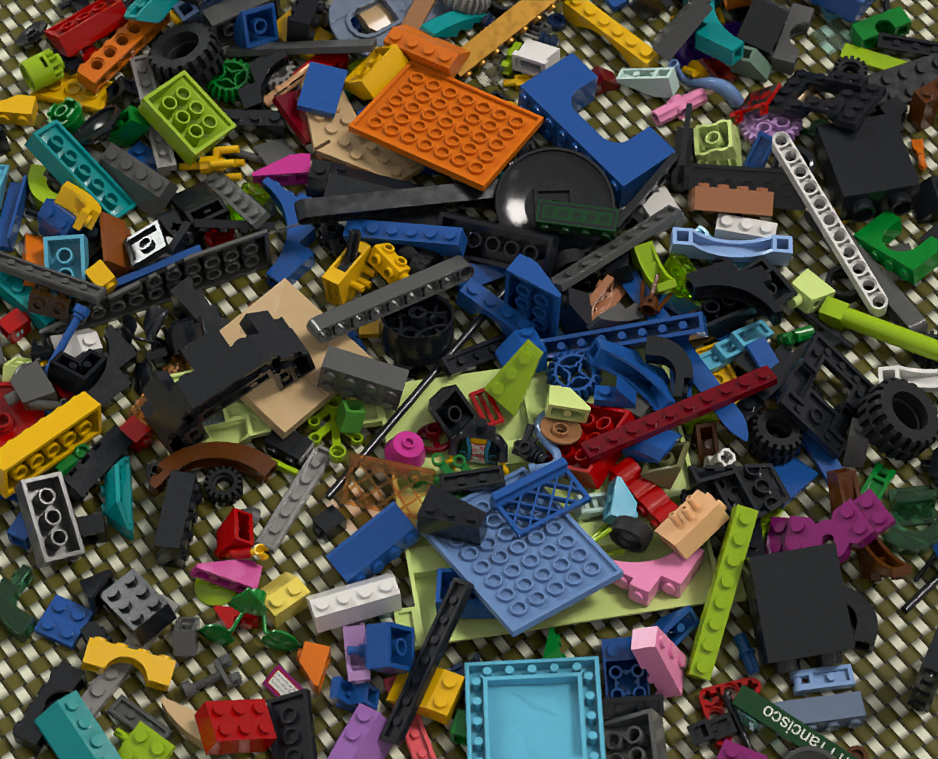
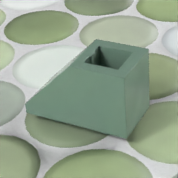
M744 45L743 58L731 66L730 72L767 82L772 65L756 48Z

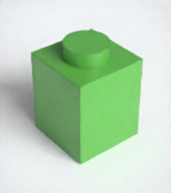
M341 399L335 417L340 432L347 434L360 433L366 416L362 402Z

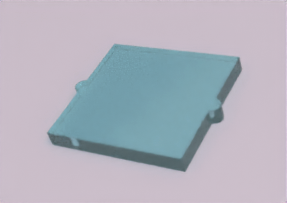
M836 18L810 35L819 43L820 47H823L831 55L843 48L845 43L849 44L853 41L849 35L850 32L847 30L848 28L844 27Z

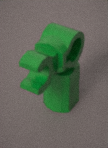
M807 325L775 336L779 347L781 344L789 346L810 339L815 332L812 325Z
M86 444L77 445L73 455H68L54 466L55 472L61 471L62 476H64L90 450L89 446Z

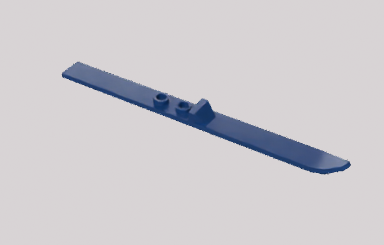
M634 270V280L620 285L631 300L639 306L642 278ZM645 284V297H647L651 290ZM662 308L660 314L645 316V319L648 321L670 316ZM689 341L676 342L690 358L693 368L694 385L700 393L720 385ZM734 402L714 411L722 424L733 435L748 442L746 420Z

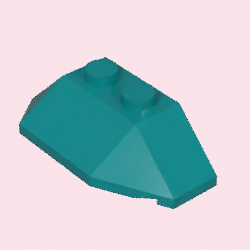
M135 0L127 8L124 18L126 20L159 23L165 19V16L170 10L174 9L173 6L180 0Z
M125 456L104 476L105 485H101L102 498L105 497V503L101 504V508L108 524L132 541L134 540L132 468L129 456Z

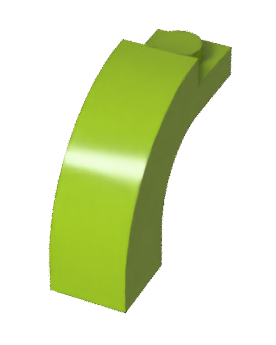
M31 164L28 173V184L32 200L40 210L46 198L56 199L58 194L50 190L52 181L43 175L46 168L42 165Z

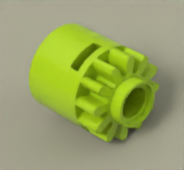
M49 48L19 63L21 74L28 87L34 93L63 79L65 76L63 73L65 65L58 53L54 54Z

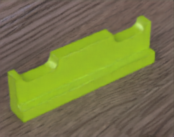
M274 459L278 462L276 470L287 475L297 476L298 469Z

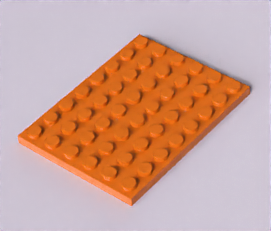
M410 60L348 125V131L484 192L544 123V117Z

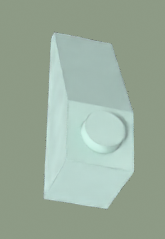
M675 67L622 68L616 77L617 83L656 98H671L680 87Z

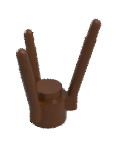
M658 273L647 297H645V281H641L638 309L645 316L660 314L663 306L674 294V291L670 292L659 304L658 298L654 296L660 277Z

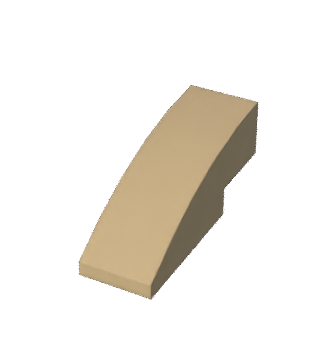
M163 697L161 700L162 708L170 722L186 739L204 750L194 716L197 711Z

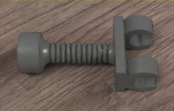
M229 654L213 660L216 673L194 683L186 681L180 684L186 700L195 697L197 690L219 680H222L227 690L243 682L239 672H234L228 677L226 676L224 669L233 665V660Z

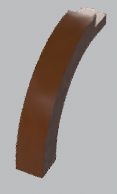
M216 441L194 444L172 453L157 464L156 474L148 482V494L155 498L167 487L171 470L191 472L217 466L222 468V465H225L226 469L231 466L233 470L237 469L238 472L253 478L263 485L276 473L278 462L257 449L238 443Z

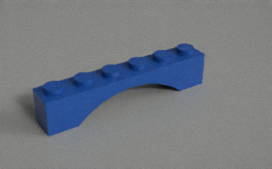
M362 219L347 221L343 233L346 243H348L350 230L358 229L361 233L360 241L367 242L371 248L376 244L386 242L389 244L420 247L450 257L458 255L464 257L468 241L461 227Z

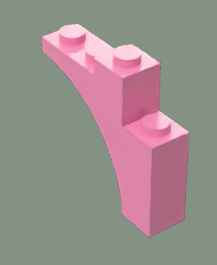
M698 548L687 560L675 551L665 557L646 562L613 560L623 570V577L613 582V584L628 590L629 599L647 607L659 590L680 598L703 565L705 550Z

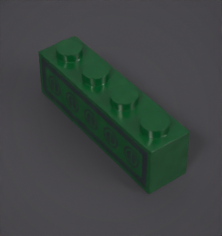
M539 199L535 220L536 229L542 232L557 231L563 235L579 234L585 238L595 236L602 240L616 239L619 209Z

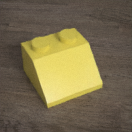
M284 572L261 588V590L267 593L265 606L267 607L266 616L276 628L308 607L306 596L311 595V593L302 581L293 574Z

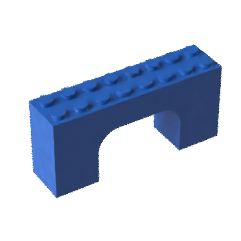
M571 53L520 85L517 106L544 117V123L538 131L546 141L551 142L555 147L577 151L594 161L607 176L614 193L615 206L620 209L636 196L672 153L676 154V151L650 126L628 141L621 143L610 142L604 139L577 111L594 101L598 76L574 53Z

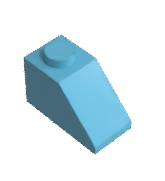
M616 476L608 483L602 522L611 525L621 515L638 517V512L636 511L637 502L623 479L619 476Z

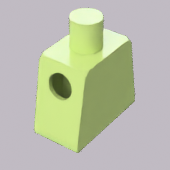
M807 268L791 283V286L798 295L786 303L791 309L798 307L804 313L809 314L819 310L826 297L830 296L833 298L836 291Z

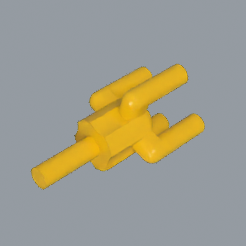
M239 145L218 146L212 149L213 156H200L199 162H195L191 166L187 163H179V170H200L202 175L210 174L213 171L224 172L226 168L245 167V160H226L221 155L239 153ZM241 173L225 174L232 181L242 180Z

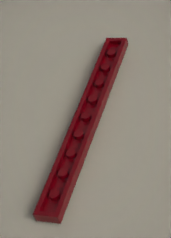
M765 365L580 443V449L589 462L592 463L778 384V378L768 365Z

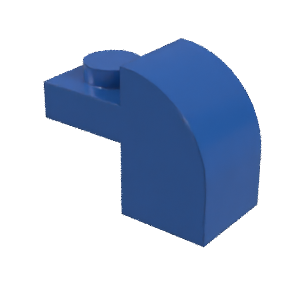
M336 676L332 677L329 698L336 702L337 708L355 712L359 703L377 710L380 689L369 682L352 684L344 678Z

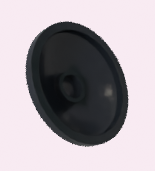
M116 104L102 108L85 120L74 132L73 137L83 147L107 141L117 126L121 109Z

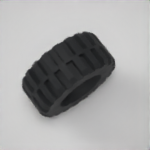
M186 22L183 25L178 24L174 26L171 30H166L163 35L157 38L156 42H153L148 54V63L160 85H163L185 70L200 87H203L205 83H209L213 80L214 76L219 74V69H222L225 60L224 50L213 29L199 22Z
M890 378L883 380L863 397L858 408L859 425L863 428L864 436H867L869 439L868 442L874 445L879 453H884L886 457L890 459L895 458V460L909 461L916 458L938 439L937 408L933 406V401L925 395L926 392L923 389L917 388V385L914 383H908L906 379Z

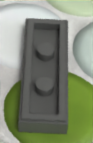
M122 694L107 710L110 716L131 731L142 721L166 740H169L173 735L172 730Z

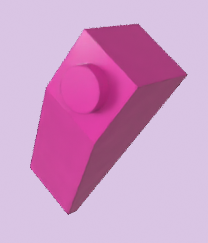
M310 153L291 154L253 172V187H263L262 181L266 177L279 182L281 186L307 184L311 168Z
M244 559L198 563L190 571V576L237 593H242L248 587L250 589L258 588L263 566L256 564L252 560Z

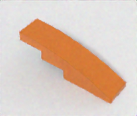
M25 233L23 260L44 266L42 236ZM23 280L24 286L35 287L36 285H38L30 281Z

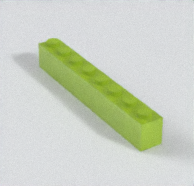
M739 504L732 508L684 675L704 682L711 679L759 512L757 510Z

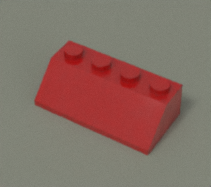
M96 0L48 28L44 33L60 54L66 57H74L79 54L81 49L93 46L98 39L106 38L111 34L110 32L123 27L128 22L124 18L126 8L122 0Z

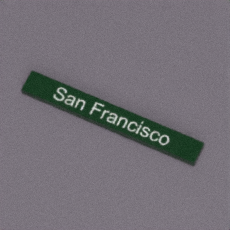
M744 684L731 702L732 706L797 748L816 746L829 751L837 759H858Z

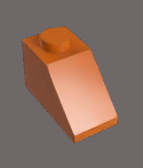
M305 641L303 649L299 648L296 661H299L300 671L314 694L320 695L332 657L331 647Z

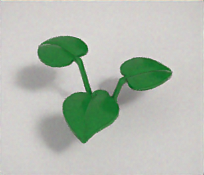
M248 587L231 599L230 605L239 611L240 614L230 629H226L219 624L205 625L198 629V633L207 640L219 645H229L235 640L231 633L234 632L243 615L249 613L262 616L263 633L265 636L261 640L269 648L277 651H291L302 646V643H299L294 636L285 631H268L266 622L267 607L265 606L267 593L257 588L250 589Z

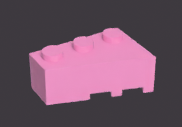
M658 626L633 629L631 650L641 669L647 670L649 684H654L657 688L655 694H663V698L682 696L684 667L687 664L685 654L679 650Z

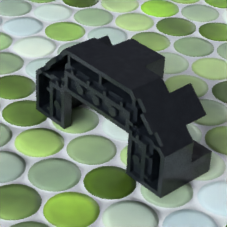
M268 310L245 314L239 325L246 337L239 338L231 347L217 327L213 330H208L201 338L187 343L184 349L181 350L184 358L192 368V372L183 374L176 382H174L167 370L158 371L153 374L142 390L147 401L140 409L170 455L182 448L202 443L210 438L202 425L204 421L272 377L279 390L282 391L316 369L310 353L294 330L287 325L283 317L273 319Z

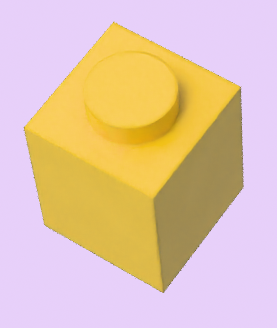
M101 259L84 271L91 283L107 288V294L111 293L116 288V285L119 284L116 277Z

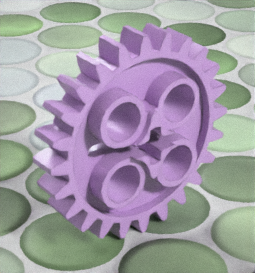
M758 108L744 113L743 121L739 123L741 136H744L745 141L749 140V144L752 145L759 131H763L771 136L782 131L786 132L792 140H795V135H800L799 130H802L803 120L770 112L759 116L760 109Z

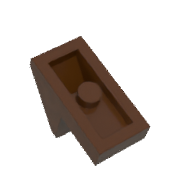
M715 421L694 424L691 443L696 444L699 466H704L705 456L715 455L719 452Z

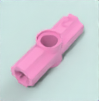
M697 88L683 96L680 94L672 96L667 104L651 111L653 122L656 126H662L676 118L679 120L685 119L687 103H691L692 110L708 102L706 91L703 88Z

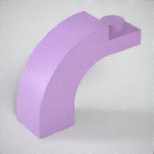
M364 621L344 625L342 629L348 681L352 684L370 683V670L366 669L363 658H359L358 655H347V646L363 644L365 635Z

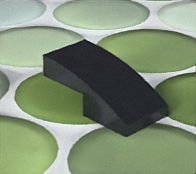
M729 712L709 721L705 718L686 726L695 748L717 743L738 735Z

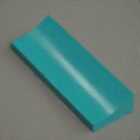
M57 119L32 133L24 144L61 185L69 181L86 191L99 203L101 212L121 219L137 206L135 201ZM98 217L96 222L100 225V220Z

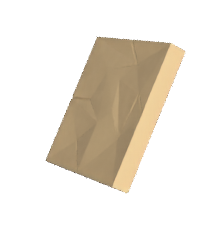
M286 278L220 330V333L231 347L236 340L246 337L239 325L245 314L268 310L273 319L283 317L287 325L294 330L310 353L316 369L292 385L280 391L272 377L240 398L283 440L338 394L334 391H325L317 386L328 345L373 359L347 334L325 343H319L309 333L306 326L311 318L323 312Z

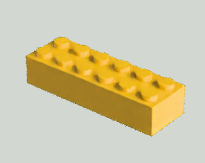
M83 391L0 447V495L5 499L15 493L14 486L20 480L40 476L73 453L77 445L86 444L102 432L101 404Z

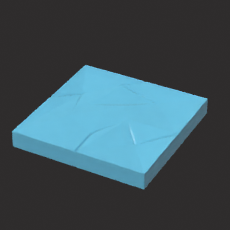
M599 656L464 663L467 759H606Z

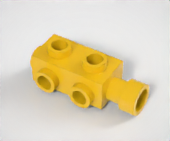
M385 242L373 246L367 261L387 283L392 284L410 276L408 273L411 268L407 265V260L404 257L398 256L394 252V246Z

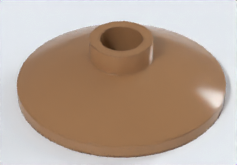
M544 417L540 423L542 435L550 442L558 445L574 444L580 439L582 429L578 422Z

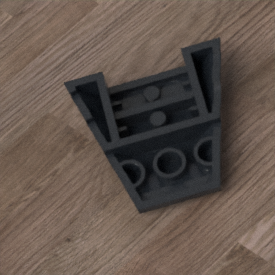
M772 463L745 464L736 467L735 464H729L726 467L706 465L705 468H696V465L688 466L689 485L692 494L697 489L704 494L708 492L716 501L719 499L727 507L725 512L729 517L732 508L739 504L759 511L757 519L791 499ZM728 521L714 534L724 538Z

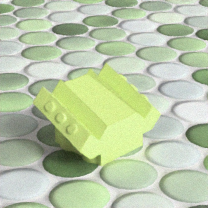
M722 119L713 124H701L693 128L695 156L699 164L743 166L739 125H733L731 119Z

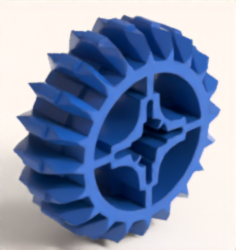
M569 349L566 355L561 351L559 357L554 356L552 362L548 364L546 383L571 388L580 398L587 402L589 396H594L595 385H599L602 381V371L598 367L591 365L586 357V351L581 355L578 349L575 353H572ZM582 368L588 373L589 377L582 372ZM558 376L566 382V385L559 380Z

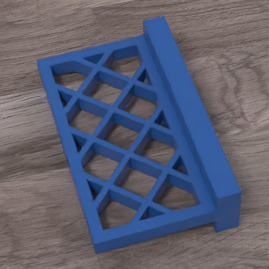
M562 457L491 493L490 506L494 512H499L519 539L591 502V497L568 469V462ZM566 476L570 480V486L558 484V480ZM543 487L553 488L552 495L539 493L540 489ZM556 489L568 491L567 498L554 496ZM571 492L579 493L583 497L580 500L569 499ZM525 496L535 497L534 504L521 502L522 498ZM538 498L550 500L549 507L536 505ZM553 501L565 503V507L560 510L551 508ZM508 505L516 506V513L506 512L504 507ZM520 507L531 509V516L519 515ZM535 510L547 513V516L543 519L533 517ZM516 521H526L529 524L526 528L520 530L516 525Z

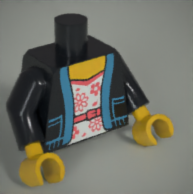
M477 418L475 423H467L465 429H461L452 437L448 451L449 458L445 460L447 464H453L454 456L461 454L467 462L495 466L499 462V465H503L505 476L509 474V469L505 466L508 463V445L503 437L498 434L497 427L487 425L486 419Z

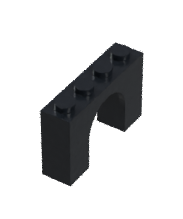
M938 627L922 662L907 703L915 710L927 713L938 690Z

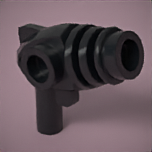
M528 423L523 438L514 441V448L511 453L536 465L550 462L551 457L536 444L537 439L532 436L535 426Z

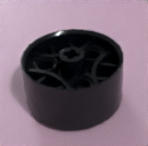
M433 295L380 318L382 349L389 358L400 364L425 366L437 363L454 344V309L450 302L441 295Z

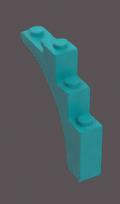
M682 0L683 7L689 0ZM711 0L710 5L713 9L693 32L695 33V49L733 66L743 58L744 42L727 31L718 20L715 9L721 0Z

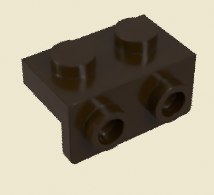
M36 285L29 294L27 311L66 321L69 309L75 302V297Z

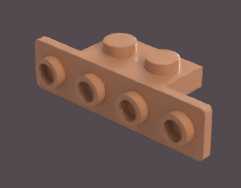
M608 274L603 280L598 281L592 294L589 293L592 321L601 313L617 305L626 294V291L620 284L613 286L614 278Z

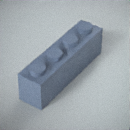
M860 691L773 702V704L815 731H835L842 727L857 728L864 724L866 718Z

